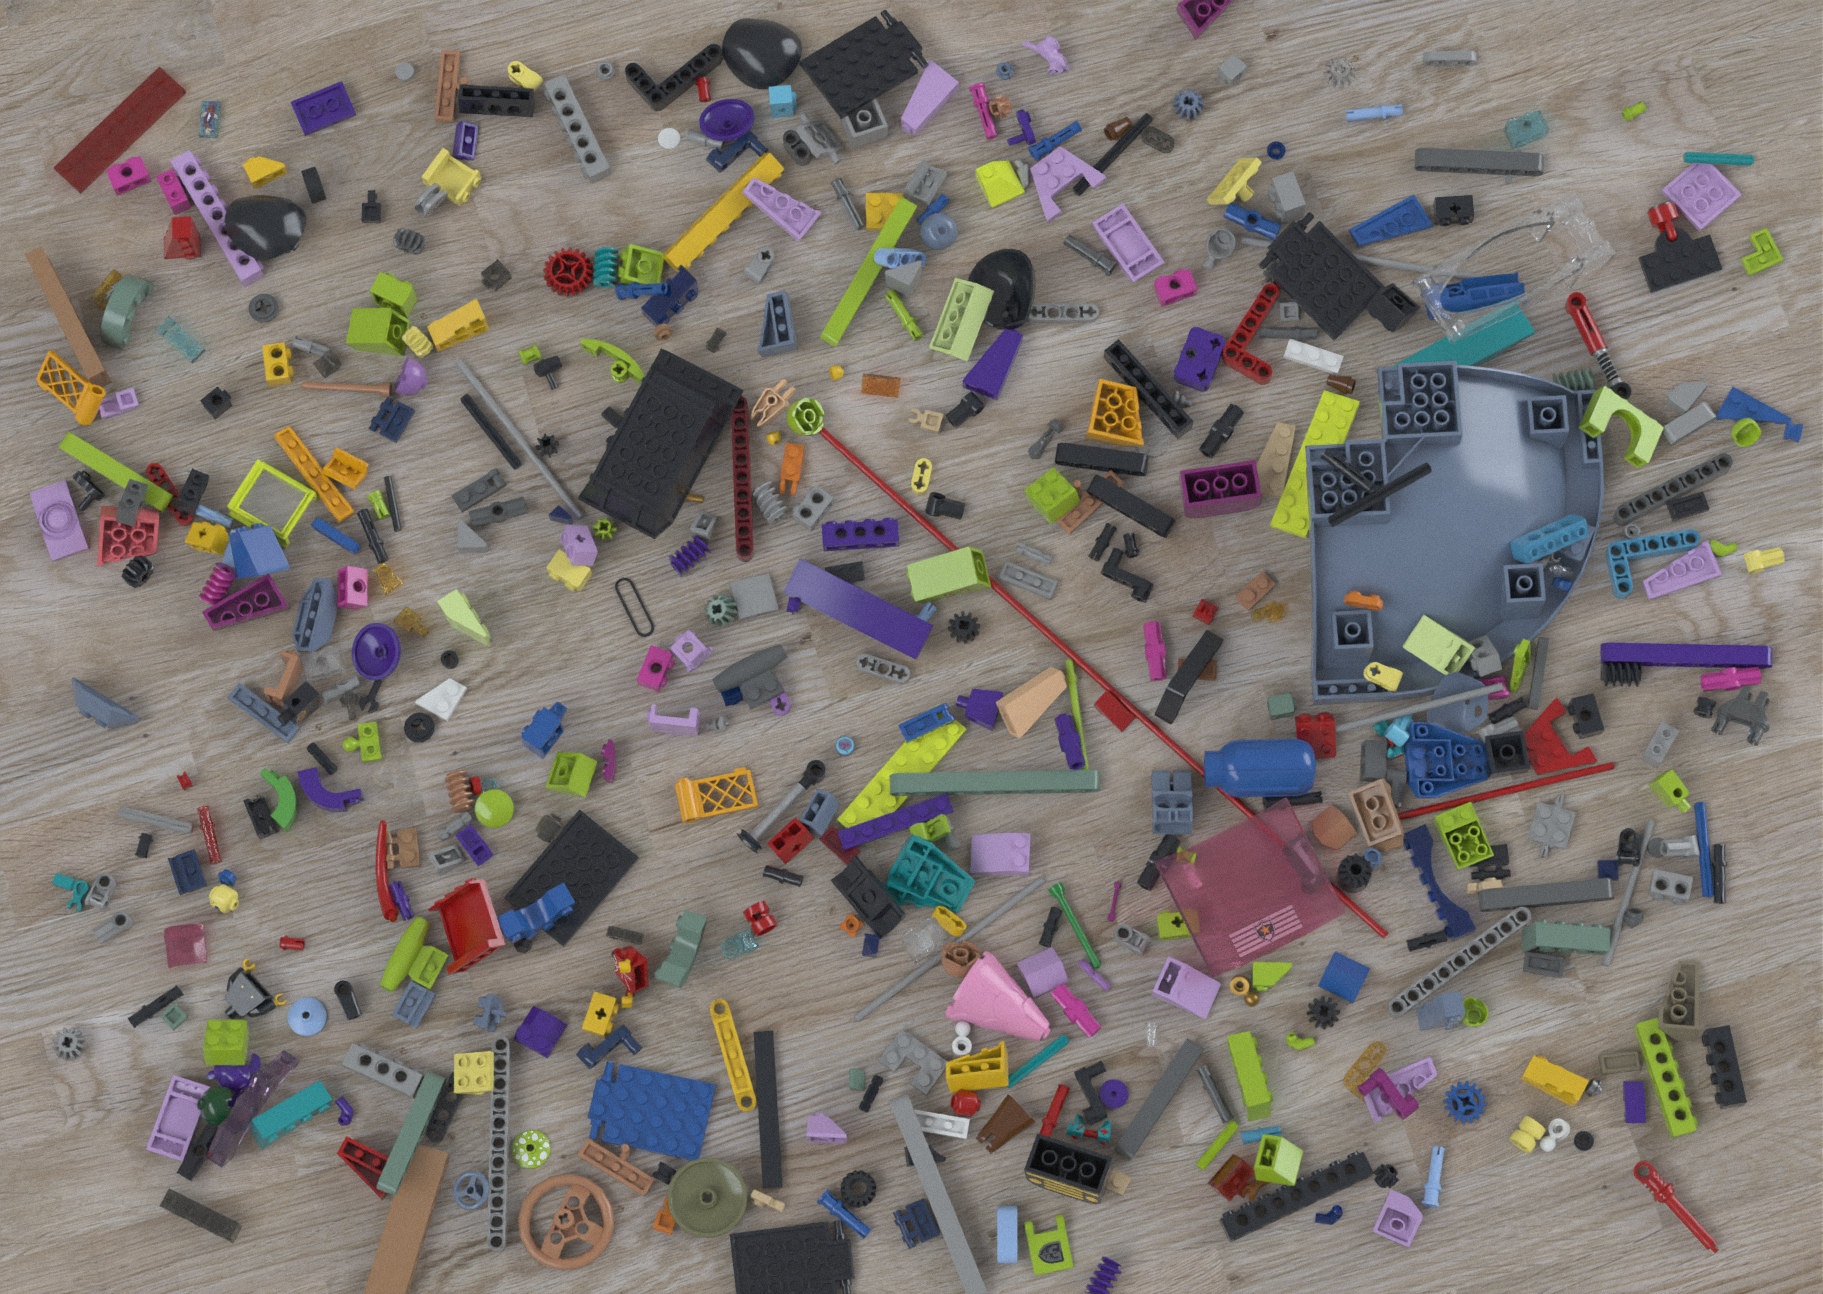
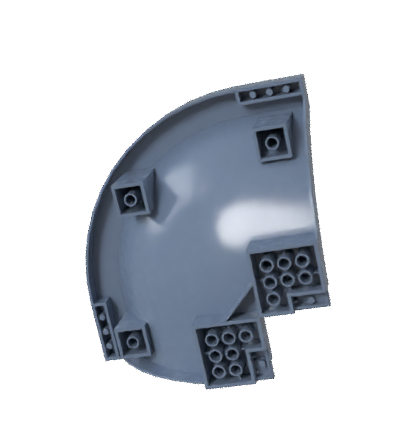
M1456 361L1398 364L1397 367L1377 368L1378 400L1382 439L1345 441V444L1305 446L1311 570L1310 672L1313 705L1388 702L1434 695L1436 688L1446 675L1402 647L1423 615L1457 634L1467 642L1487 635L1499 653L1501 666L1515 657L1513 653L1517 643L1521 644L1522 640L1526 639L1531 644L1547 629L1567 603L1584 572L1594 547L1601 520L1604 494L1601 434L1593 438L1578 428L1596 390L1572 391L1563 385L1532 375L1494 368L1457 365ZM1327 448L1341 459L1345 458V462L1374 483V486L1367 494L1339 471H1334V467L1320 458ZM1426 462L1431 466L1432 471L1428 475L1334 527L1329 524L1328 517ZM1568 515L1582 516L1586 519L1587 524L1596 527L1580 563L1563 556L1559 552H1555L1553 558L1561 557L1560 561L1548 564L1544 569L1542 563L1525 564L1513 559L1510 541ZM1544 556L1541 557V558H1539V559H1537L1536 561L1542 560V559L1544 558ZM1561 577L1572 582L1571 589L1563 590L1553 586V578ZM1350 591L1360 592L1362 596L1367 597L1369 595H1377L1383 601L1382 610H1370L1347 605L1344 603L1345 594H1349ZM1466 661L1459 673L1474 679L1481 678L1477 671L1472 670L1470 661ZM1372 662H1378L1401 671L1403 675L1397 691L1387 690L1380 685L1366 680L1363 674L1365 667ZM1375 668L1370 670L1372 671V676L1377 674Z

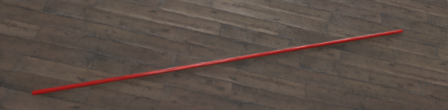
M822 427L818 433L948 550L952 552L959 549ZM989 576L991 588L1101 687L1108 690L1129 712L1204 778V767ZM1220 787L1215 788L1283 849L1287 842L1237 797L1226 794ZM1325 877L1324 886L1384 939L1389 934Z

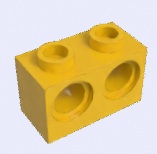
M285 342L262 345L265 375L269 387L291 384V377H294L293 367L289 366V359H292L291 349L287 348ZM276 353H282V355L279 358H274V355ZM284 370L282 375H275L277 371Z

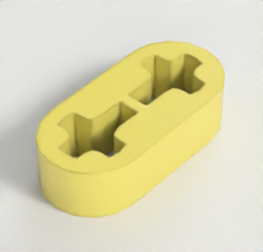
M926 458L919 459L916 462L913 472L911 489L917 495L925 494L929 487L932 464ZM923 464H926V467L929 469H925L923 475L921 474L920 467H922ZM919 479H923L922 484L925 486L921 487V489H917L915 485L919 483Z

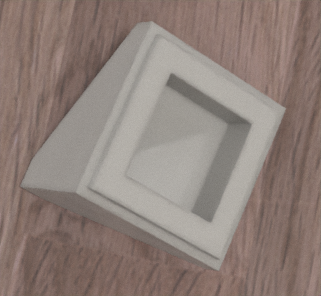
M1278 301L1281 322L1300 320L1299 305L1295 301Z

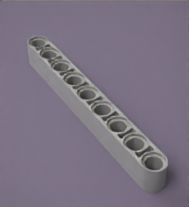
M1525 907L1515 909L1393 998L1387 1008L1389 1016L1395 1019L1402 1017L1516 934L1530 921V911ZM1516 914H1524L1526 921H1519ZM1501 925H1508L1511 931L1509 933L1503 932ZM1492 936L1495 939V943H1487L1485 937ZM1476 947L1479 949L1480 954L1472 955L1470 948ZM1457 958L1462 959L1464 966H1456L1454 960ZM1446 970L1449 977H1440L1439 971ZM1423 982H1431L1433 989H1425ZM1413 992L1417 995L1418 999L1411 1001L1408 999L1407 994ZM1399 1004L1402 1011L1394 1012L1392 1005Z

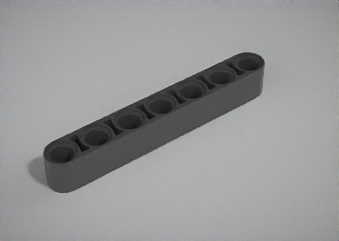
M1418 148L1415 150L1414 168L1417 171L1541 176L1544 174V155L1529 152Z
M1726 453L1719 454L1619 505L1613 516L1614 522L1620 526L1627 525L1666 505L1667 502L1678 499L1725 475L1733 464L1732 457ZM1718 462H1725L1727 467H1721ZM1702 470H1708L1711 475H1704ZM1691 478L1694 484H1688L1685 479ZM1668 487H1675L1677 492H1671ZM1652 495H1658L1661 501H1655ZM1635 504H1642L1644 509H1638ZM1619 512H1625L1628 517H1620Z
M1603 878L1486 889L1479 891L1478 896L1480 911L1492 912L1514 910L1519 907L1535 908L1608 901L1614 899L1612 879Z
M1186 1039L1115 1146V1152L1131 1161L1199 1059L1204 1048L1190 1039Z

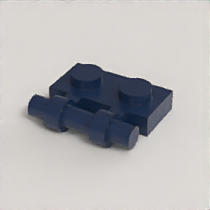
M387 397L380 404V410L376 417L373 416L369 430L375 433L377 428L381 427L382 429L379 434L397 444L415 410L399 401L395 407H392L391 404L394 400ZM386 413H390L386 422L383 421V418L386 415Z
M924 1199L905 1206L908 1214L904 1216L900 1210L893 1212L896 1219L894 1222L896 1226H899L903 1235L902 1240L904 1243L906 1242L909 1249L916 1246L913 1240L916 1237H919L921 1243H924L940 1235ZM910 1220L915 1228L912 1232L909 1231L906 1224Z

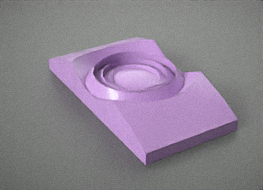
M1124 204L1092 222V226L1102 243L1111 252L1120 269L1132 283L1164 265L1165 262Z
M66 480L30 492L33 507L53 562L89 549Z
M173 1075L146 1150L183 1162L194 1141L196 1129L202 1117L200 1110L197 1109L198 1099L202 1098L203 1093L211 1087Z

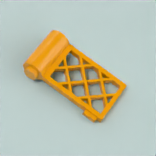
M53 350L48 351L36 378L38 385L44 391L52 393L73 411L79 424L84 426L91 425L106 395L105 390L101 386L91 384ZM51 359L55 360L57 368H52ZM63 370L69 372L70 380H66ZM54 371H58L61 381H56ZM46 372H48L51 382L43 378ZM77 381L84 385L83 390L80 392ZM69 382L72 383L73 393H69L67 386ZM57 384H62L64 394L59 392ZM75 395L76 406L71 401L70 396Z
M745 767L734 769V773L694 781L689 780V778H682L677 780L678 783L674 785L683 823H691L703 818L758 807L750 769L746 770ZM747 775L748 783L745 788L735 783L738 777ZM720 780H726L731 783L726 792L716 786ZM706 783L712 788L706 796L699 791L698 785ZM733 785L742 790L737 799L728 794ZM714 789L723 794L718 803L709 798ZM745 792L752 797L753 803L745 805L739 800ZM725 796L735 802L731 808H725L720 805ZM706 800L716 805L712 812L704 813L703 805Z

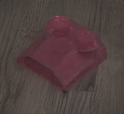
M184 924L164 929L168 968L208 963L203 924Z

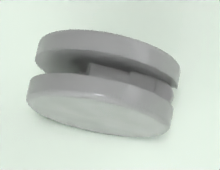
M438 183L429 186L414 204V209L421 213L424 218L431 216L448 196L445 190L439 192L441 186Z

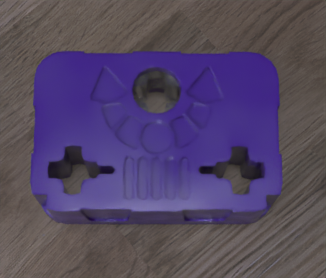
M1200 327L1191 328L1174 370V381L1189 388L1206 392L1211 385L1223 354L1226 342L1223 340L1224 337ZM1214 344H1217L1218 346H1216V348H1214V350L1212 351V346ZM1193 354V357L1188 358V355ZM1203 374H1205V379H1203V381H1199V379L1203 377Z

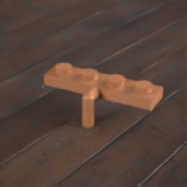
M441 50L434 115L435 122H454L456 93L459 91L460 85H469L466 77H462L460 83H458L460 51Z
M1111 470L1103 476L1119 487L1124 485V482ZM1078 480L1073 482V487L1078 493L1080 503L1056 521L1068 535L1074 532L1104 504L1090 496L1087 492L1085 493L1081 489V483Z
M590 1139L586 1140L578 1153V1157L640 1195L646 1196L655 1179L625 1161L631 1152L627 1144L622 1145V1152L618 1157Z

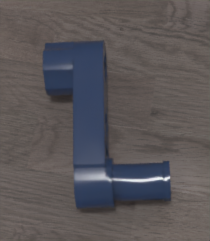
M749 130L745 135L735 140L723 153L718 148L713 149L707 156L706 161L721 173L747 148H751L759 157L763 153H767L768 148L758 141V137Z
M622 1025L598 1047L594 1049L588 1043L578 1051L576 1056L588 1069H592L619 1044L623 1043L633 1056L643 1047L633 1038L632 1032L625 1025Z

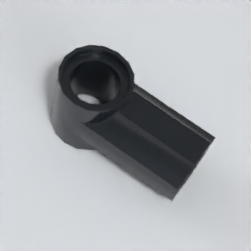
M970 392L962 398L959 405L946 414V418L953 427L957 428L971 416L978 415L985 408V405L973 392Z
M931 492L925 512L934 517L943 515L961 520L965 503L947 499L946 496L938 492Z
M344 980L337 982L334 992L337 995L346 1021L358 1018L362 1015L353 987ZM342 986L349 987L346 995L339 994V989Z

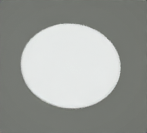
M666 128L659 133L658 142L663 148L672 149L679 144L680 135L675 129Z

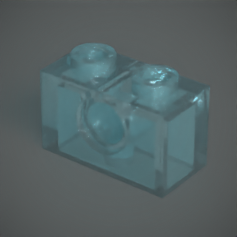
M1540 110L1527 112L1524 117L1519 119L1512 118L1507 121L1504 132L1513 150L1546 137L1549 131ZM1527 126L1530 130L1525 131L1521 127Z

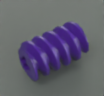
M696 536L692 537L693 542L687 541V547L681 546L682 552L675 551L676 557L673 555L669 556L671 566L680 577H683L681 570L689 572L688 565L693 568L695 567L694 560L700 563L699 556L706 558L705 551L711 553L707 545Z
M1102 1256L1101 1260L1104 1264L1098 1263L1097 1267L1100 1271L1095 1270L1093 1272L1097 1278H1090V1282L1093 1285L1087 1284L1086 1289L1089 1292L1085 1291V1293L1110 1294L1107 1287L1114 1288L1111 1280L1118 1281L1115 1274H1122L1118 1267L1122 1266Z

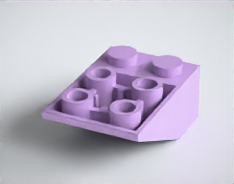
M1168 956L1152 991V996L1206 1020L1221 983L1189 965Z

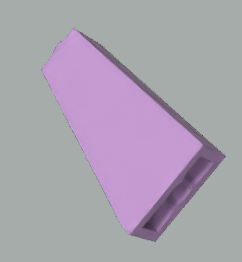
M932 60L928 62L929 65L925 68L901 117L902 129L908 134H913L915 137L959 90V82Z

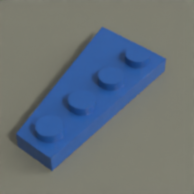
M1413 194L1349 229V233L1357 246L1361 247L1433 227V224Z

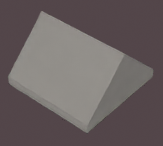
M919 260L886 270V287L891 290L895 289L897 293L911 298L922 278V263Z

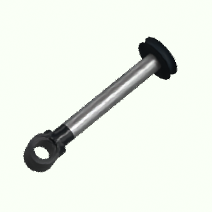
M820 760L809 762L806 770L802 773L803 777L750 833L741 829V834L737 833V836L748 848L758 853L757 850L762 848L757 841L811 785L815 786L816 783L824 780L826 774L824 763ZM818 768L821 770V773L813 775L811 770Z

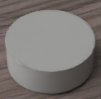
M406 62L400 63L395 69L396 77L402 82L412 80L414 77L412 65Z

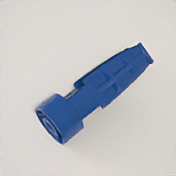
M1518 272L1514 274L1463 279L1459 283L1448 285L1439 283L1424 287L1425 307L1430 321L1447 318L1455 313L1466 311L1472 313L1507 305L1519 300L1525 301V287L1523 282L1519 283Z

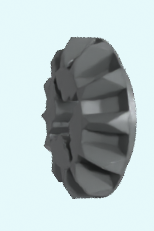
M259 294L249 303L251 317L260 323L270 322V320L276 318V314L279 312L277 300L269 294ZM262 302L263 305H265V307H269L266 309L267 314L263 313V311H259L262 309Z

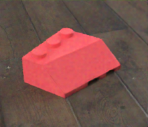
M101 506L97 566H102L104 563L114 561V563L120 562L121 559L134 558L139 555L156 554L159 509L142 508L133 527L116 521L117 507Z

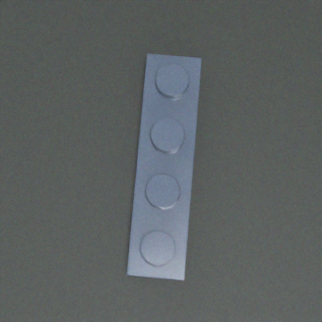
M240 683L227 697L228 700L286 743H289L300 730L292 721L285 726L281 724L277 718L281 713Z

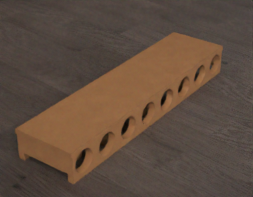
M42 246L29 253H25L88 381L101 387L112 383Z
M418 1145L397 1195L393 1197L364 1294L409 1293L450 1159L447 1152Z

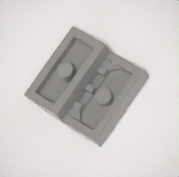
M769 574L729 584L739 620L756 618L758 615L774 613L779 610Z

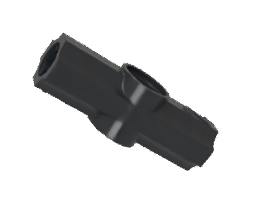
M1230 404L1222 417L1217 419L1211 427L1210 434L1200 446L1199 451L1206 457L1213 458L1222 444L1226 443L1231 437L1234 427L1244 415V411L1237 405Z
M1165 834L1156 851L1154 850L1146 863L1147 866L1137 881L1140 887L1150 892L1152 891L1161 874L1163 875L1168 868L1171 857L1181 842L1171 834Z
M207 1123L197 1141L191 1145L190 1152L176 1173L192 1182L204 1161L210 1157V1152L223 1133V1130L216 1125ZM199 1147H204V1154L196 1156V1150Z

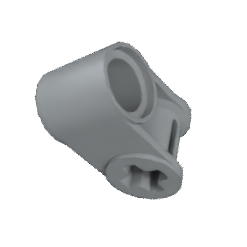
M768 247L761 248L748 264L743 275L760 285L775 263L773 250Z
M100 873L86 897L85 905L95 906L104 912L110 903L111 896L117 885L115 878L108 873ZM109 878L110 884L102 887V881Z
M1127 924L1118 925L1113 934L1114 940L1118 944L1140 957H1143V951L1147 944L1152 941L1148 935L1135 930ZM1125 930L1128 933V937L1120 938L1118 931Z

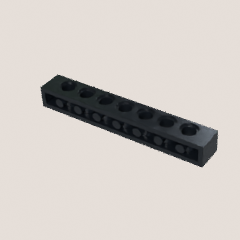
M1358 1151L1347 1155V1160L1342 1162L1340 1159L1329 1164L1330 1168L1325 1170L1319 1168L1311 1172L1312 1176L1306 1179L1304 1176L1298 1178L1295 1186L1287 1187V1185H1283L1275 1189L1276 1193L1270 1196L1269 1193L1258 1197L1259 1201L1253 1204L1250 1201L1240 1206L1241 1209L1236 1212L1230 1210L1223 1213V1218L1219 1222L1229 1242L1231 1243L1373 1176L1374 1172L1364 1152L1358 1153ZM1352 1166L1355 1171L1354 1174L1347 1175L1344 1172V1167ZM1328 1174L1335 1175L1337 1182L1329 1183L1326 1180V1176ZM1311 1182L1317 1183L1319 1190L1316 1192L1310 1191L1308 1184ZM1298 1191L1301 1194V1199L1293 1200L1290 1193ZM1280 1199L1283 1202V1207L1280 1209L1275 1208L1272 1203L1273 1200ZM1258 1207L1263 1208L1265 1216H1256L1255 1209ZM1237 1217H1246L1248 1223L1244 1226L1239 1225Z

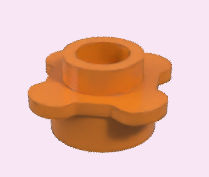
M848 914L844 922L840 924V929L845 930L850 937H855L856 932L863 927V922L858 921L853 914Z

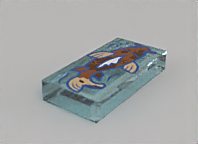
M202 101L199 138H218L221 111L220 101Z

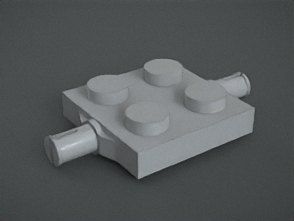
M802 112L798 117L804 124L799 125L795 129L801 140L806 143L816 158L828 156L835 165L839 164L841 159L837 153L842 151V145L823 120H810L806 113Z
M1557 794L1554 805L1538 802L1527 839L1537 842L1542 846L1539 857L1542 858L1543 856L1544 859L1547 858L1549 848L1566 850L1576 812L1562 807L1565 796L1561 795L1559 802L1560 794Z

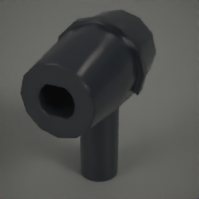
M556 355L541 359V361L535 363L534 371L538 377L546 376L551 390L557 389L558 385L553 372L562 368L559 357Z

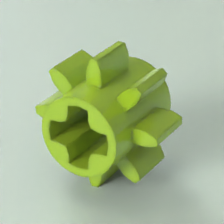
M606 516L604 520L597 519V526H593V530L597 531L595 537H602L603 542L607 538L612 540V533L617 532L616 528H613L615 525L614 520L609 522ZM601 528H608V531L602 530Z

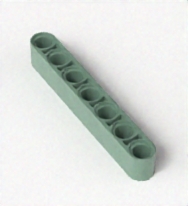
M427 1071L379 1178L378 1190L397 1195L443 1091L446 1077Z

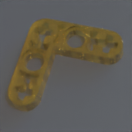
M1378 1041L1372 1042L1343 1078L1345 1088L1365 1104V1099L1359 1093L1357 1086L1366 1081L1367 1076L1380 1062L1386 1052L1383 1043ZM1372 1047H1380L1381 1055L1377 1053L1373 1057V1060H1375L1376 1062L1373 1063V1061L1369 1058L1370 1055L1373 1053ZM1367 1061L1370 1064L1369 1070L1362 1071L1359 1068V1063ZM1355 1069L1360 1074L1355 1080L1357 1084L1349 1085L1347 1078H1352L1356 1074L1353 1071Z

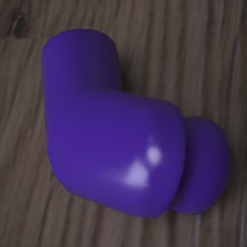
M341 1096L335 1101L341 1109L338 1123L342 1126H347L352 1121L354 1110L344 1097Z

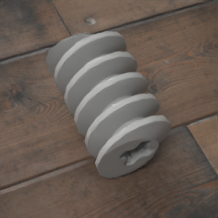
M769 481L756 487L753 490L752 497L756 500V504L760 506V511L764 512V517L768 518V524L774 525L785 519L788 514H784L787 510L786 506L780 508L783 501H776L779 498V494H772L776 489H769L772 484Z

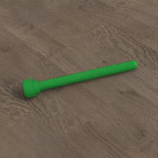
M1062 882L1053 885L1048 889L1051 897L1054 896L1060 903L1093 967L1096 969L1100 968L1101 963L1064 896L1065 888Z

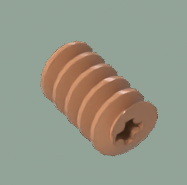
M457 770L446 774L445 782L448 783L446 788L450 791L448 792V797L452 798L450 799V804L453 805L451 811L454 813H461L474 808L470 807V804L474 803L475 800L468 799L473 793L467 792L471 785H465L470 778L463 777V775L468 773L467 770Z

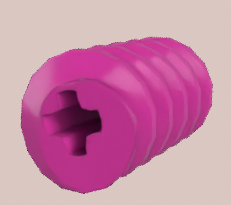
M215 564L218 568H213L212 572L214 574L209 575L210 580L206 581L207 586L202 588L204 593L199 594V597L204 602L214 605L226 597V593L230 590L233 580L237 577L236 572L227 564Z

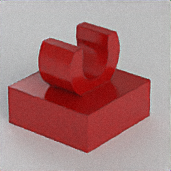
M1201 599L1192 617L1210 625L1219 607Z

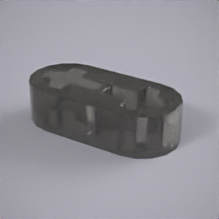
M1148 126L1142 131L1141 138L1146 145L1165 154L1173 151L1175 141L1172 136L1152 126ZM1153 133V137L1147 139V134ZM1169 141L1170 146L1163 147V143Z
M608 926L606 937L637 945L642 944L644 936L642 933L614 926Z

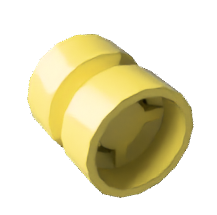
M1525 1116L1518 1125L1520 1129H1516L1509 1140L1516 1147L1530 1154L1536 1146L1535 1140H1540L1546 1129L1534 1119Z

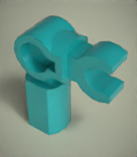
M57 872L52 884L68 891L74 889V897L68 902L67 908L71 909L72 905L77 903V912H81L83 909L82 901L83 899L85 900L91 890L90 885L81 880L76 882L75 878Z

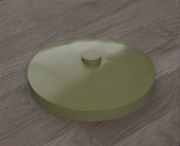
M700 1158L687 1163L675 1174L668 1190V1206L675 1222L687 1233L701 1238L718 1237L732 1230L742 1219L747 1206V1190L741 1175L733 1166L715 1158Z

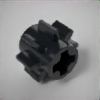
M544 433V437L541 439L537 438L540 445L535 447L536 450H541V457L545 454L551 458L553 453H558L555 447L559 446V441H554V435L549 437Z
M1381 1164L1374 1171L1376 1175L1374 1180L1381 1188L1388 1187L1391 1189L1399 1181L1396 1177L1398 1171L1391 1164H1386V1166Z

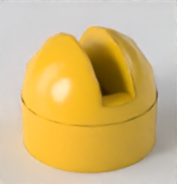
M829 366L831 380L836 381L843 377L844 370L841 366Z
M779 430L765 434L770 445L774 446L775 441L777 444L781 442Z

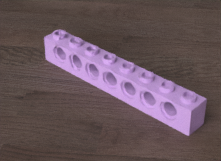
M190 150L170 160L174 170L243 286L246 287L262 278L264 275L261 270L264 267L260 260H255L240 249L232 250L235 244L228 235H223L226 231L225 214L228 207L223 199H218L217 195L219 192L215 185L209 184L208 180L210 177L205 169L201 170L199 167L201 162L196 154L192 155ZM190 171H196L193 175H188ZM198 186H205L202 190H197ZM214 200L211 205H205L207 201ZM217 215H223L220 220H214ZM244 260H250L247 265H241Z

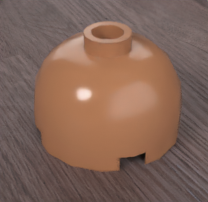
M955 941L950 942L942 948L941 963L944 970L950 976L956 978L966 977L974 963L980 958L978 947L967 941H961V944H955Z

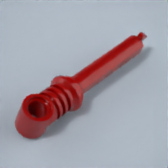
M1647 1160L1638 1162L1633 1170L1634 1176L1643 1185L1646 1184V1188H1650L1649 1192H1654L1652 1194L1654 1196L1653 1200L1665 1203L1707 1250L1711 1249L1716 1253L1719 1250L1715 1245L1717 1242L1674 1195L1675 1190L1672 1188L1673 1184L1667 1181L1664 1182L1665 1179L1660 1178L1661 1174H1656L1658 1171L1651 1162ZM1639 1167H1648L1649 1175L1642 1176L1639 1173Z

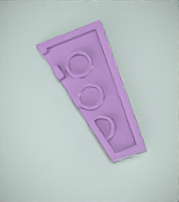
M753 178L741 192L797 241L803 237L822 213L808 207L803 202L792 199L791 196L785 193L783 194L775 190L774 187L756 178Z
M1706 540L1695 549H1692L1681 558L1644 580L1642 585L1650 601L1720 577L1722 574L1709 542Z
M1426 1057L1387 1075L1404 1098L1408 1094L1412 1095L1437 1076V1072L1431 1058ZM1378 1087L1364 1097L1374 1123L1380 1121L1382 1117L1393 1110Z

